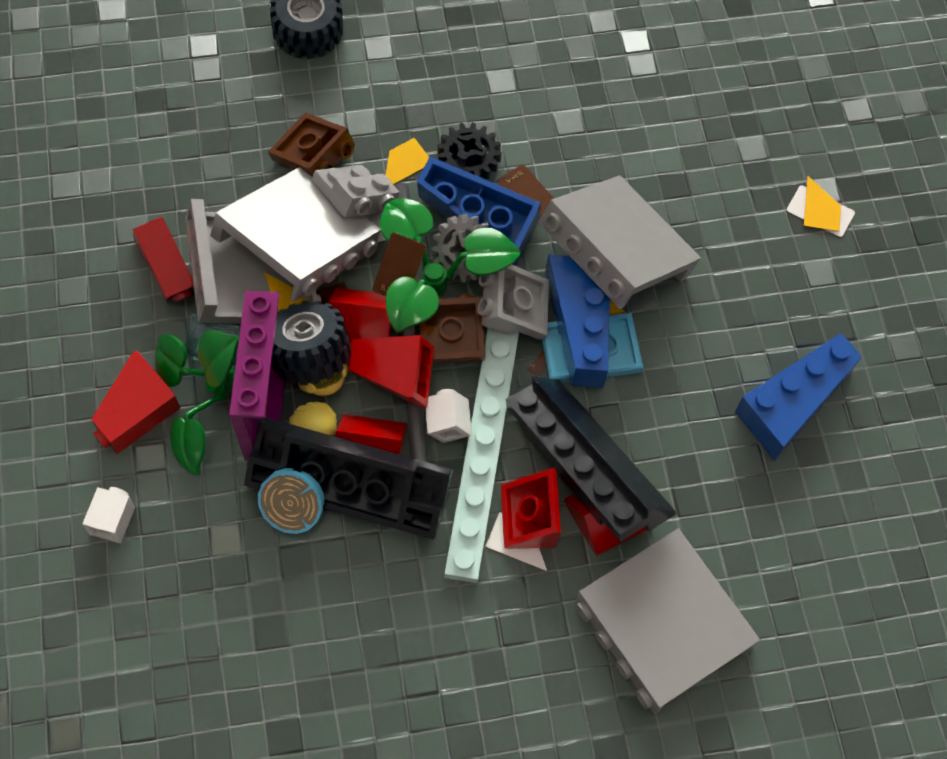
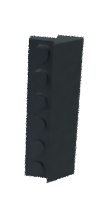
M532 376L531 385L505 399L506 407L524 427L525 436L549 465L557 470L559 477L600 525L605 523L620 542L642 528L649 532L676 515L673 507L560 380Z
M265 417V419L260 418L258 420L254 449L248 456L244 486L260 490L262 483L274 471L284 468H293V471L300 473L304 471L320 484L325 496L323 508L434 540L449 497L448 491L453 469Z

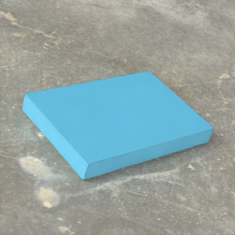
M632 313L609 315V355L606 377L642 373L644 368ZM548 322L547 336L541 339L548 378L560 380L561 382H570L563 353L562 338L558 332L557 322Z

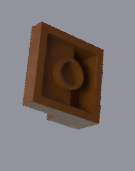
M305 113L268 153L273 161L288 166L293 170L300 167L313 177L315 170L335 168L342 159L350 158L355 143L348 128Z
M463 294L453 299H443L438 296L439 306L437 312L429 320L419 324L420 335L434 346L433 364L485 361L482 315L478 314L477 311L481 297Z

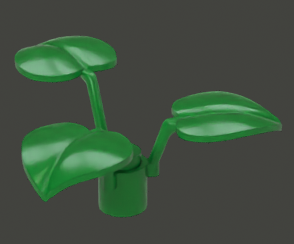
M405 198L394 199L385 204L380 218V229L383 237L388 242L391 234L395 232L423 244L420 236L431 232L433 229V218L430 211L417 201ZM480 228L474 230L464 241L466 252H461L448 271L441 264L430 263L425 250L422 258L424 267L422 279L417 283L411 277H401L395 280L388 288L386 310L395 332L401 333L412 326L424 323L437 312L439 306L438 296L446 291L447 280L453 278V273L463 259L466 258V269L470 273L480 276L491 275L506 269L520 257L518 247L496 229Z
M217 330L205 331L199 340L197 354L199 363L204 367L203 370L189 369L184 366L187 359V350L182 341L174 335H160L157 339L158 345L155 351L157 374L168 387L178 386L182 380V373L206 376V387L215 394L214 397L186 412L184 419L175 418L170 430V445L175 458L183 468L195 475L200 474L206 438L202 425L192 417L215 402L225 400L226 393H232L235 367H232L238 349L239 336Z

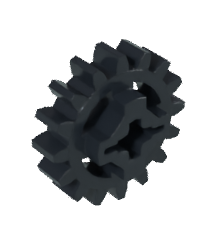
M473 122L470 128H466L463 123H460L459 130L456 131L450 127L449 136L442 134L441 144L437 146L438 160L478 177L483 176L488 180L490 179V171L497 172L498 163L501 162V143L495 141L496 134L494 132L486 134V126L478 130Z

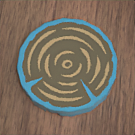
M293 468L277 470L261 485L258 493V507L262 516L272 527L284 533L298 534L308 531L319 521L323 513L325 496L320 484L304 471L300 473L293 471Z

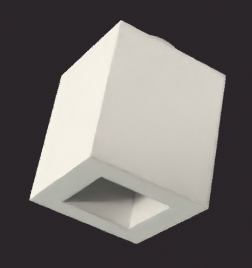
M443 389L438 391L436 395L428 397V406L426 408L427 434L442 443L472 436L469 400L452 389Z
M97 487L82 524L89 535L121 544L135 510V505L126 491L116 487H110L109 490Z

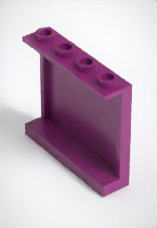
M245 290L229 413L244 460H248V456L253 452L258 420L267 417L282 422L286 379L282 380L279 378L272 366L279 292Z

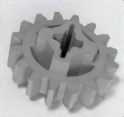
M468 214L458 215V218L456 216L447 218V223L438 226L442 233L433 235V239L438 242V245L431 247V251L438 252L439 254L434 262H442L443 267L448 271L461 252H466L463 249L466 237L474 230L488 228L489 224L486 222L479 225V217L473 216L469 218ZM465 258L453 273L451 280L461 278L462 282H467L471 278L473 280L479 279L480 275L472 274L466 269Z

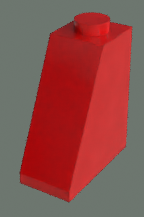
M161 216L134 228L133 240L165 300L173 298L176 303L191 296L190 290L194 289L193 278L163 217Z
M421 335L352 339L348 370L376 387L421 408H427L434 346Z
M138 351L131 354L91 419L97 429L93 432L97 441L104 449L110 446L116 454H119L180 409L176 395Z

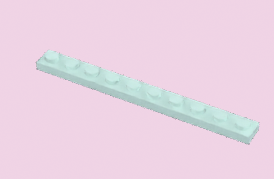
M488 328L485 342L486 357L485 361H482L471 421L472 436L468 438L444 578L478 583L507 409L505 399L509 397L519 332L515 330L509 334H504Z

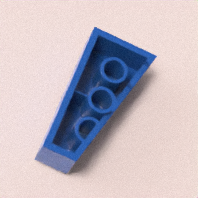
M431 156L417 180L418 197L446 218L453 216L458 218V215L468 214L469 218L478 216L479 225L487 222L489 224L488 228L496 229L503 233L520 250V257L512 264L517 266L540 219V202Z
M548 254L545 277L549 280L550 298L557 317L558 332L562 338L563 353L571 385L603 388L608 373L610 298L570 256Z
M840 333L744 395L735 413L775 461L822 405L852 373L862 356L846 337Z

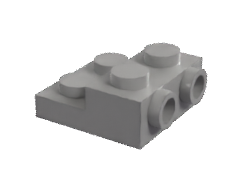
M363 165L315 170L312 177L315 185L344 218L383 213L385 204L397 199L400 193L388 177L384 174L371 175L369 170Z
M510 265L495 274L479 277V285L484 287L483 298L479 301L477 311L478 314L482 315L483 326L504 334H509L515 330L538 340L547 336L548 279L514 265Z

